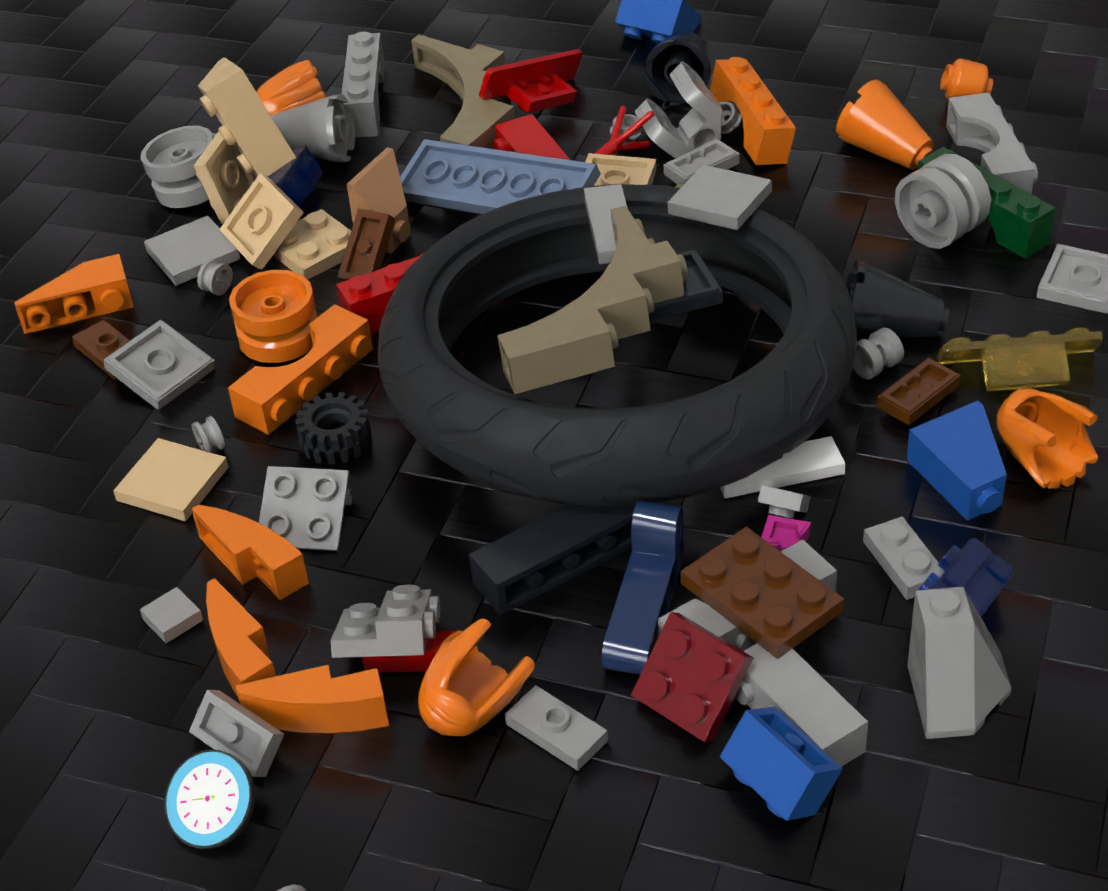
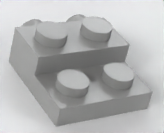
M400 585L394 587L393 591L386 592L381 608H376V605L372 603H358L350 606L349 609H344L330 640L332 658L424 655L428 640L435 639L436 623H440L439 596H432L431 589L420 590L417 585Z

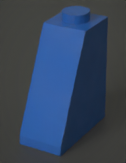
M975 401L909 430L907 461L967 521L984 513H990L999 506H1002L1007 474L984 406L979 401Z

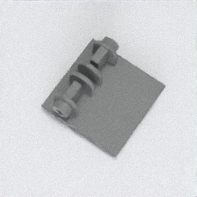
M268 466L259 523L288 540L297 549L338 551L345 505H351L353 498L352 489H347L349 470Z

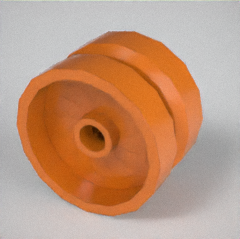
M269 270L249 276L233 288L229 302L240 350L248 358L262 363H281L294 360L308 353L313 348L309 324L317 318L316 306L311 284L303 275L289 270Z

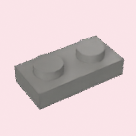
M903 516L864 529L863 542L906 600L915 597V591L939 589L946 586L947 573Z
M220 690L206 691L189 730L191 734L217 752L233 758L243 770L253 777H266L284 736V733Z

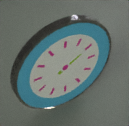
M205 750L187 758L172 775L166 790L165 814L172 832L185 844L200 849L218 848L234 840L243 831L253 812L255 786L252 775L242 760L225 751Z

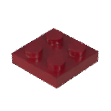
M670 612L631 696L703 742H713L754 657L682 614Z

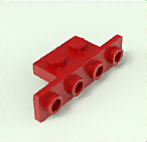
M575 49L489 68L483 77L479 97L483 100H488L506 95L517 104L519 109L526 113L573 103L577 91L565 81L575 78L583 53Z

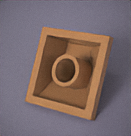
M387 147L347 183L353 224L358 209L385 213L395 218L386 249L387 253L392 254L411 235V225L409 223L407 204L394 150Z

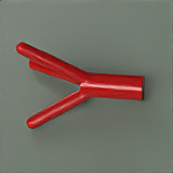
M621 106L610 140L594 154L614 155L617 151L650 147L649 141L623 142L654 117V112L649 111L619 136L626 113V106Z

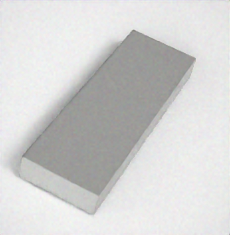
M621 184L583 188L584 201L599 264L610 263L616 249L610 209L625 205L627 207Z

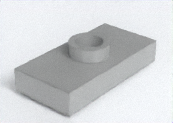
M715 139L663 164L664 175L676 184H685L702 165L727 170L739 164V153L720 140Z
M536 685L505 713L506 725L577 771L608 741V730Z

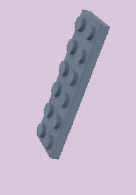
M424 139L400 176L405 200L408 202L485 214L493 209L522 199L554 191L594 186L601 173L597 164Z

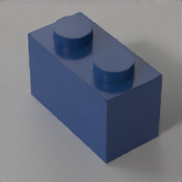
M776 707L746 710L720 755V758L733 769L734 776L741 783L752 787L766 801L768 809L786 821L816 815L843 770L837 762Z

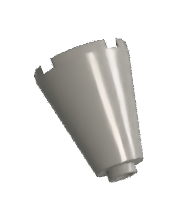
M334 94L271 115L294 155L338 163L350 161L351 157L346 156L347 150H354L355 128L352 112H345L343 104L349 102L343 94Z

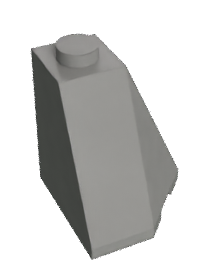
M964 587L915 591L907 666L926 739L975 735L985 723V717L997 704L1001 705L1011 694V685L1001 652Z

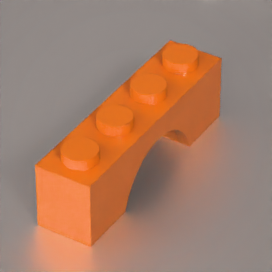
M731 57L729 60H716L710 91L718 103L728 101L735 103L739 108L744 128L743 147L755 165L787 164L796 131L792 121L747 59Z
M334 304L309 324L313 348L307 355L285 366H255L228 387L234 417L269 435L301 409L304 403L313 400L312 398L316 397L373 350L369 320Z

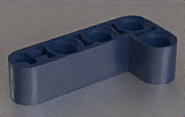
M638 500L632 518V553L605 634L601 665L606 670L641 675L659 637L658 618L666 615L669 611L681 570L684 553V513L682 506Z

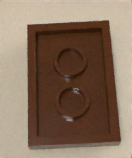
M748 527L743 528L681 570V584L776 659L782 657L844 611L843 597Z

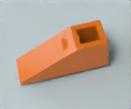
M120 254L83 262L14 302L24 334L134 307Z

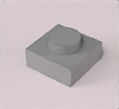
M761 485L758 502L770 505L768 513L793 519L795 511L807 513L811 496Z

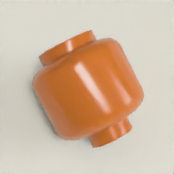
M957 59L952 65L947 64L941 78L940 90L944 91L945 98L948 101L952 97L988 92L990 94L993 79L989 78V71L986 65L966 59Z

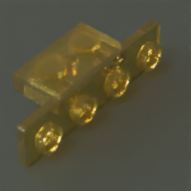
M1075 328L1060 335H1050L1048 331H1036L1027 334L1023 338H1010V335L998 334L988 337L986 341L971 342L970 338L960 337L947 341V344L942 345L937 359L940 364L982 361L987 391L1067 385L1070 381L1066 354L1095 351L1103 341L1102 331L1089 332L1088 328Z

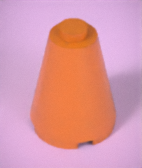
M877 79L866 83L857 91L862 96L855 104L849 101L837 121L836 133L840 135L839 137L844 142L912 170L918 167L919 160L934 152L932 149L934 145L933 140L887 85Z

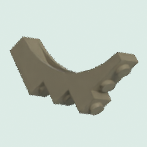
M420 34L412 39L415 68L430 73L447 83L460 96L463 102L462 109L454 123L440 136V141L493 149L492 142L496 139L495 125L515 119L514 106L511 105V99L506 95L483 100L479 97V92L487 69L505 65L504 51L477 44L470 50Z
M626 205L610 209L616 249L612 261L602 276L583 295L559 311L530 325L497 335L503 371L514 394L615 367L613 349L618 348V339L650 331L649 313L654 312L653 303L684 296L683 279L688 277V270L683 255H677L667 240L655 243L653 238L647 239L641 220L639 218L634 219Z

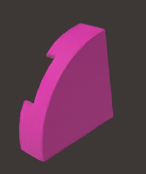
M768 515L761 538L781 552L802 539L806 542L810 535L811 522Z

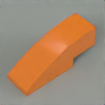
M197 505L191 508L199 538L242 585L258 577L281 600L309 584L303 554L276 532L247 517L223 509L204 505Z
M215 578L208 581L206 604L209 625L224 674L237 695L236 685L275 677L273 662L269 659L270 654L263 627Z
M324 665L236 685L240 704L278 730L300 733H341L389 726L377 668L331 678L329 666Z

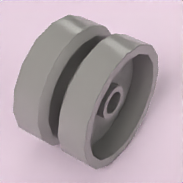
M183 126L171 129L155 137L142 150L141 162L147 175L152 180V188L162 205L170 208H186L209 200L194 169V164L214 138L208 128Z
M943 154L900 181L895 190V206L904 228L916 241L929 248L941 249L961 238L964 233L973 230L985 221L990 213L991 196L988 184L981 172L969 160L957 154Z

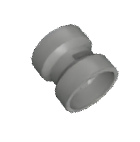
M883 327L871 333L868 340L861 339L857 341V349L852 367L857 375L869 380L881 374L883 367L890 368L900 363L904 358V349L899 337L889 328Z

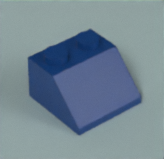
M622 0L615 23L624 30L623 34L630 38L641 40L643 35L652 37V41L659 44L682 32H693L701 23L702 16L685 0Z

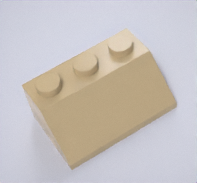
M225 57L219 60L198 85L204 95L199 100L211 117L216 114L222 124L218 130L229 146L234 144L241 155L236 157L245 173L247 175L253 173L255 176L261 173L268 177L295 159L296 156L244 71Z

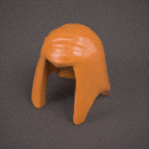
M309 60L288 66L267 80L256 91L270 115L326 97L318 78H316L319 75L318 71Z
M1026 388L1018 389L1010 394L999 408L996 425L1002 441L1012 456L1027 470L1040 487L1057 489L1060 483L1065 487L1074 484L1076 477L1081 478L1086 474V464H1094L1098 460V455L1085 427V424L1088 426L1093 425L1098 417L1087 407L1055 394Z
M479 619L464 631L458 630L448 636L440 646L422 680L418 696L420 714L425 724L441 735L466 736L483 727L511 702L535 669L534 661L528 656L522 658L509 674L498 665L491 666V661L483 653L479 652L476 646L491 626V623L486 619Z

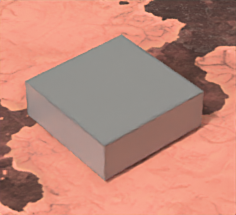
M177 587L140 609L142 619L165 643H168L203 621L200 609Z

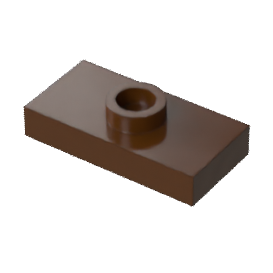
M104 319L72 336L74 346L114 380L118 379L104 368V359L130 340Z
M927 358L877 397V407L903 423L910 425L959 387L961 375Z

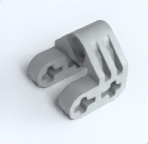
M683 61L670 73V77L681 96L692 107L679 122V127L675 128L665 112L648 98L635 110L638 119L642 118L649 111L654 112V117L643 125V128L654 143L674 158H678L715 139H721L722 108L716 98H714L713 93L707 89L701 77Z

